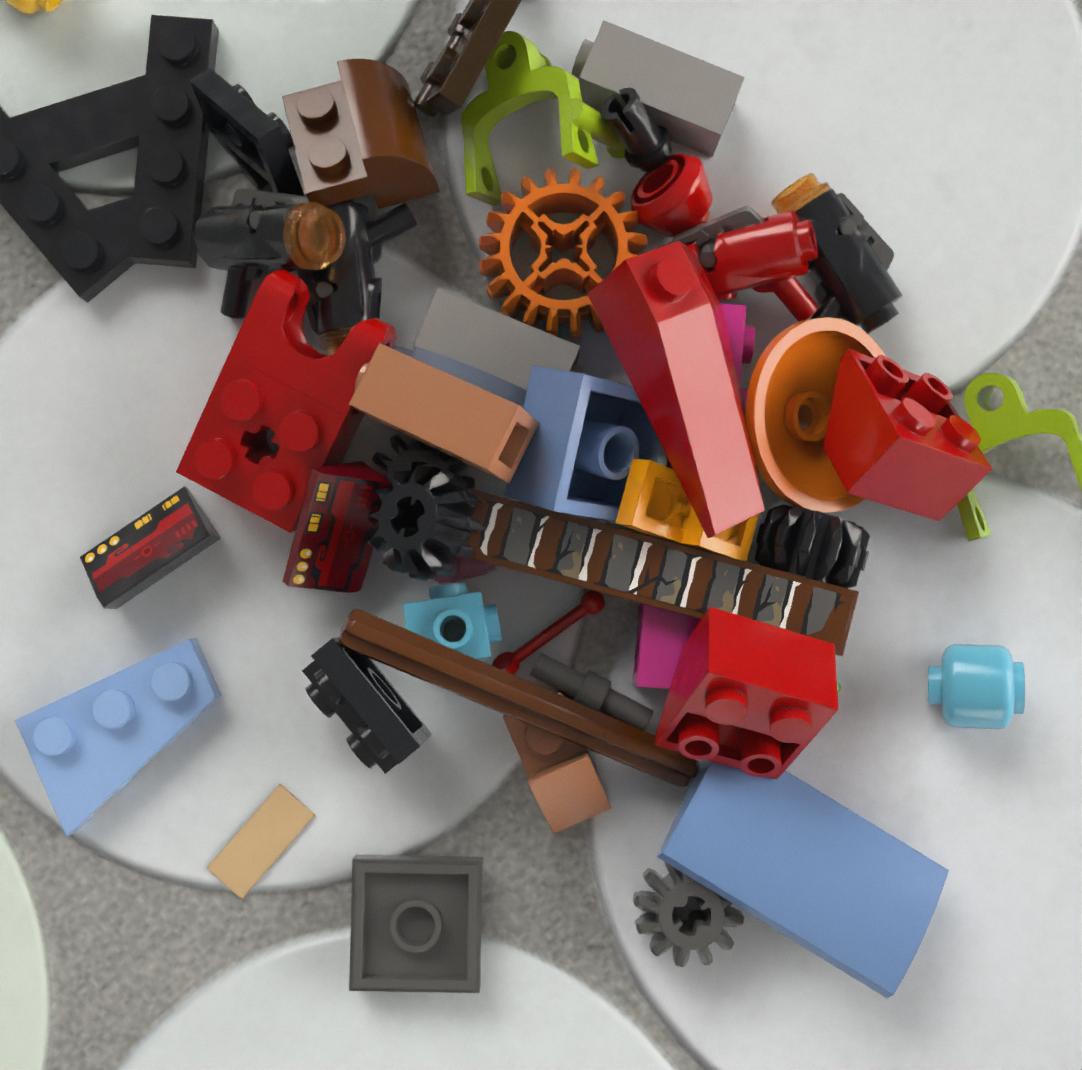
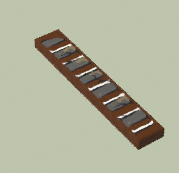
M471 491L482 502L471 518L480 521L485 530L470 534L468 543L471 545L476 556L468 558L698 619L704 616L709 607H713L835 644V655L843 656L859 591L484 492Z

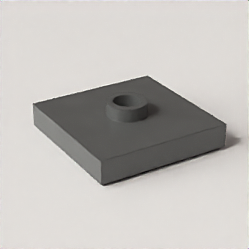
M355 855L352 859L349 991L480 993L483 857Z

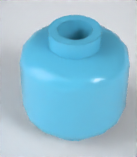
M949 645L942 654L941 666H928V704L941 705L942 717L945 723L954 728L1004 729L1010 724L1013 714L1024 713L1023 662H1013L1012 655L1004 646Z

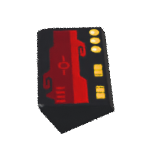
M184 486L80 556V559L95 595L103 608L118 609L220 540L221 537L189 489Z

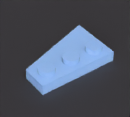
M196 638L181 642L15 720L66 837L76 833L92 818L91 816L105 802L121 791L135 777L134 775L162 749L172 743L222 695Z

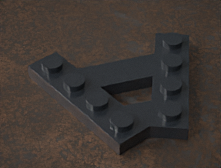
M151 15L145 75L10 117L0 105V204L75 293L87 303L134 264L196 268L198 250L194 237L196 222L202 212L209 127L190 80L210 68L215 71L219 30L213 19ZM138 147L134 195L89 210L58 173Z

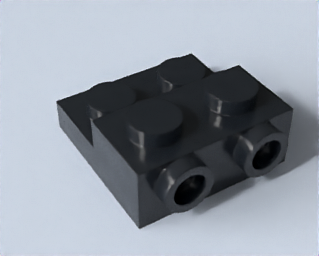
M339 637L330 639L313 653L311 657L314 661L302 670L311 682L305 690L312 702L328 718H331L335 713L352 732L346 738L349 747L368 768L371 769L377 764L386 774L416 751L432 735L372 659L342 647L339 643Z

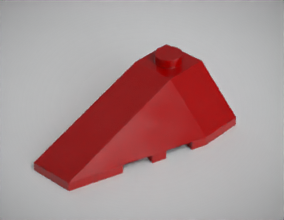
M680 241L625 259L587 295L707 538H711L765 511L725 313L695 252Z

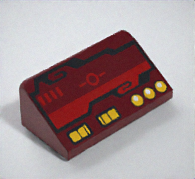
M362 461L312 468L282 582L289 587L344 593L359 592L362 589L374 549L368 542L379 529V526L372 524L366 516L380 511L382 501L375 490L391 489L389 480Z

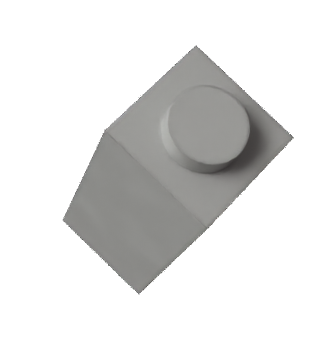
M604 20L595 41L592 42L587 39L583 41L572 69V75L579 79L582 101L601 112L604 102L614 94L624 108L627 104L621 97L619 90L629 87L633 88L638 93L641 103L655 124L667 129L671 135V141L710 157H713L745 78Z
M437 288L413 344L414 350L415 347H419L444 355L497 376L525 390L528 388L532 365L582 374L586 372L585 368L576 365L580 353L579 345L440 288Z

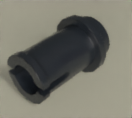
M630 87L623 88L619 92L627 105L623 108L616 96L612 94L604 102L600 114L605 122L609 123L626 148L624 157L628 164L634 168H639L643 172L654 171L666 162L671 155V135L665 127L655 124L641 103L635 89Z

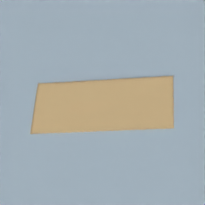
M279 784L209 864L207 869L239 898L243 899L312 820L315 814L284 786Z

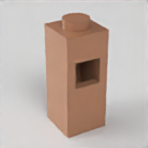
M381 343L378 344L370 363H365L360 369L355 381V393L349 405L373 420L508 484L539 424L536 419L518 404Z

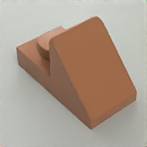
M561 691L556 692L557 694L563 696ZM503 715L505 724L528 775L530 789L553 834L612 808L586 748Z

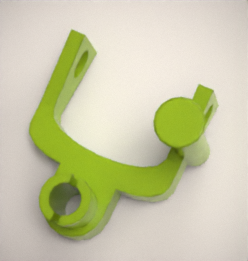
M504 32L485 64L488 90L475 97L466 106L461 116L464 138L466 195L492 206L501 204L500 197L502 194L488 144L489 134L497 123L509 114L541 100L558 98L562 157L586 169L598 166L593 138L605 145L612 157L618 159L625 158L626 148L609 123H606L602 118L601 112L582 101L580 84L577 78L562 68L552 66L550 60L545 55L539 53L537 46L518 32Z
M991 372L981 374L973 379L966 388L964 403L970 423L980 435L981 443L978 446L982 453L985 454L991 449L1009 441L1030 435H1058L1065 441L1082 491V435L1076 418L1070 412L1061 409H1039L1029 412L1021 389L1016 381L1007 375ZM994 387H998L1002 391L1004 398L1002 405L996 410L991 407L989 401L990 395L995 390ZM972 489L957 504L968 542L992 535L975 492Z

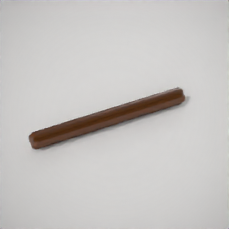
M353 609L342 626L339 643L346 649L677 787L687 786L691 778L695 777L697 773V760L687 758L680 752L655 746V735L363 610Z

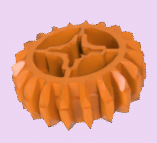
M549 168V170L545 171V187L537 188L535 182L525 176L521 180L523 198L520 199L515 194L504 191L500 199L501 205L507 214L498 211H490L486 217L487 226L494 233L481 235L479 247L481 251L491 256L479 262L480 274L486 277H496L486 287L490 299H500L509 296L501 307L503 315L512 318L521 310H524L526 312L522 319L523 323L536 327L539 319L546 321V332L554 336L558 335V324H569V334L572 340H579L582 337L583 320L588 319L591 327L597 333L604 331L588 295L572 300H556L544 297L539 293L545 295L550 289L559 285L571 286L581 295L593 290L603 279L596 273L597 265L592 261L588 252L594 246L595 237L601 231L605 233L611 243L615 259L614 269L625 259L637 256L636 254L645 250L648 239L645 234L631 232L639 225L637 222V211L619 213L626 197L622 190L613 192L605 199L602 196L605 180L601 175L592 180L589 188L580 186L581 172L577 168L571 170L568 184H557V174ZM572 213L580 215V217L572 223L559 224L550 220L546 215ZM523 230L531 237V246L539 254L536 261L531 265V274L524 281L519 278L511 262L514 245ZM556 248L559 252L564 253L569 248H575L574 262L571 263L566 258L560 259L557 263L552 262V249Z

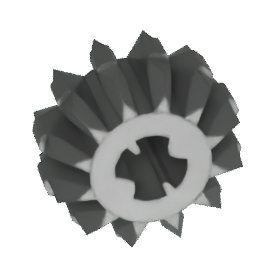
M666 862L664 864L669 874L664 878L655 870L647 868L643 873V877L649 887L655 892H635L633 903L635 907L647 911L635 920V925L639 934H654L649 946L655 956L664 954L673 946V960L676 966L684 967L689 960L690 950H696L701 962L704 965H710L713 962V956L708 945L715 941L723 949H732L734 941L723 926L737 927L744 923V916L741 911L730 906L733 903ZM688 896H694L702 910L691 911L688 920L681 921L674 906L683 907L688 901Z

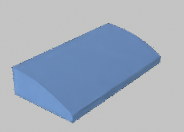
M708 760L701 761L657 856L885 998L895 994L913 961L935 912L949 871L786 770L776 780L769 777L751 776L743 770Z

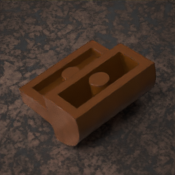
M371 59L337 61L341 76L340 81L282 96L304 193L309 203L325 207L374 193L378 208L381 209L440 192L409 84L403 75L393 67Z

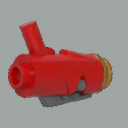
M744 206L709 222L701 223L680 232L669 243L680 241L695 252L718 300L735 299L738 296L737 291L753 288L754 291L759 293L774 292L798 322L810 318L819 307L795 278L808 273V260L818 258V247L813 225L810 219L800 222L795 210L762 218L753 208Z

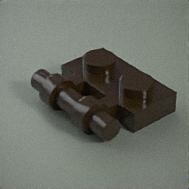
M470 0L463 13L456 14L447 31L450 35L448 43L440 52L435 62L431 61L428 63L420 77L424 85L414 101L415 107L418 110L434 117L437 111L448 116L462 107L522 0Z

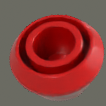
M674 154L658 169L646 172L636 184L631 195V211L638 212L637 222L666 237H674L680 232L701 223H706L710 216L709 208L713 197L701 160L696 156Z

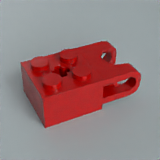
M280 269L266 276L257 290L176 473L292 533L297 528L312 468L341 464L364 417V413L349 405L355 393V381L360 369L365 363H370L379 343L393 349L396 341V332L393 326L378 318L362 320L351 328L346 339L334 354L325 355L319 353L307 342L302 327L306 306L310 298L308 286L298 276ZM268 430H272L275 433L271 442L279 445L277 452H274L267 442Z

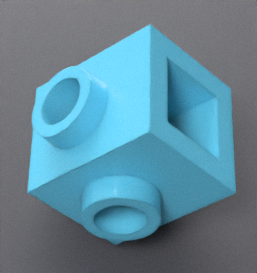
M466 582L429 588L430 600L403 604L407 630L475 659L492 658L490 644L502 642L496 604L484 606L481 591L468 593ZM454 619L465 622L466 633L464 637L457 642L447 641L444 636L445 625Z

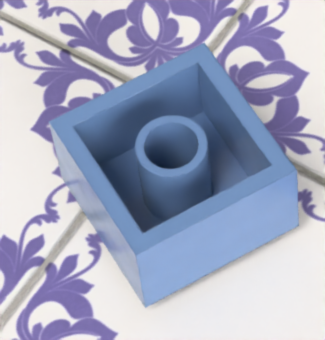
M532 365L523 409L536 419L539 424L510 483L506 485L504 496L555 512L616 521L632 459L651 460L664 466L667 465L668 460L633 386L582 373Z

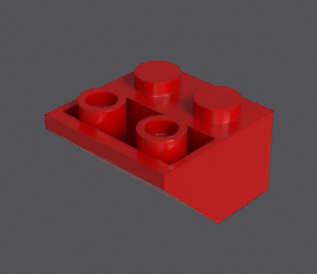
M848 349L840 358L823 448L848 494L940 521L993 468L978 446L981 443L980 435L968 422L959 417L950 403L953 399L951 390L939 378L930 373H923L919 376L903 370L896 362L883 355H878L874 359Z
M709 607L683 645L655 734V746L680 752L683 756L690 759L708 760L743 770L751 776L769 777L777 780L839 710L835 644Z

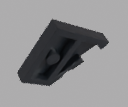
M211 68L191 79V86L210 132L227 153L235 159L256 189L260 190L270 183L275 193L305 197L289 153V149L293 147V139L283 121L273 112L269 114L264 113L255 105L248 92L241 85H230Z

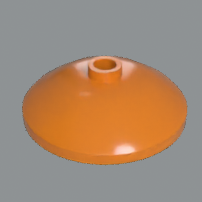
M838 318L808 319L795 323L780 332L761 354L752 373L746 399L745 419L755 464L763 479L780 498L790 505L822 513L843 511L865 500V498L846 492L823 448L840 358L848 349L874 359L878 355L885 356L878 344L864 330Z

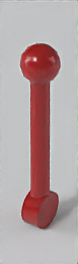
M592 590L585 592L581 597V604L513 653L503 652L494 659L492 666L514 675L520 667V662L587 614L596 615L600 613L605 606L604 596Z

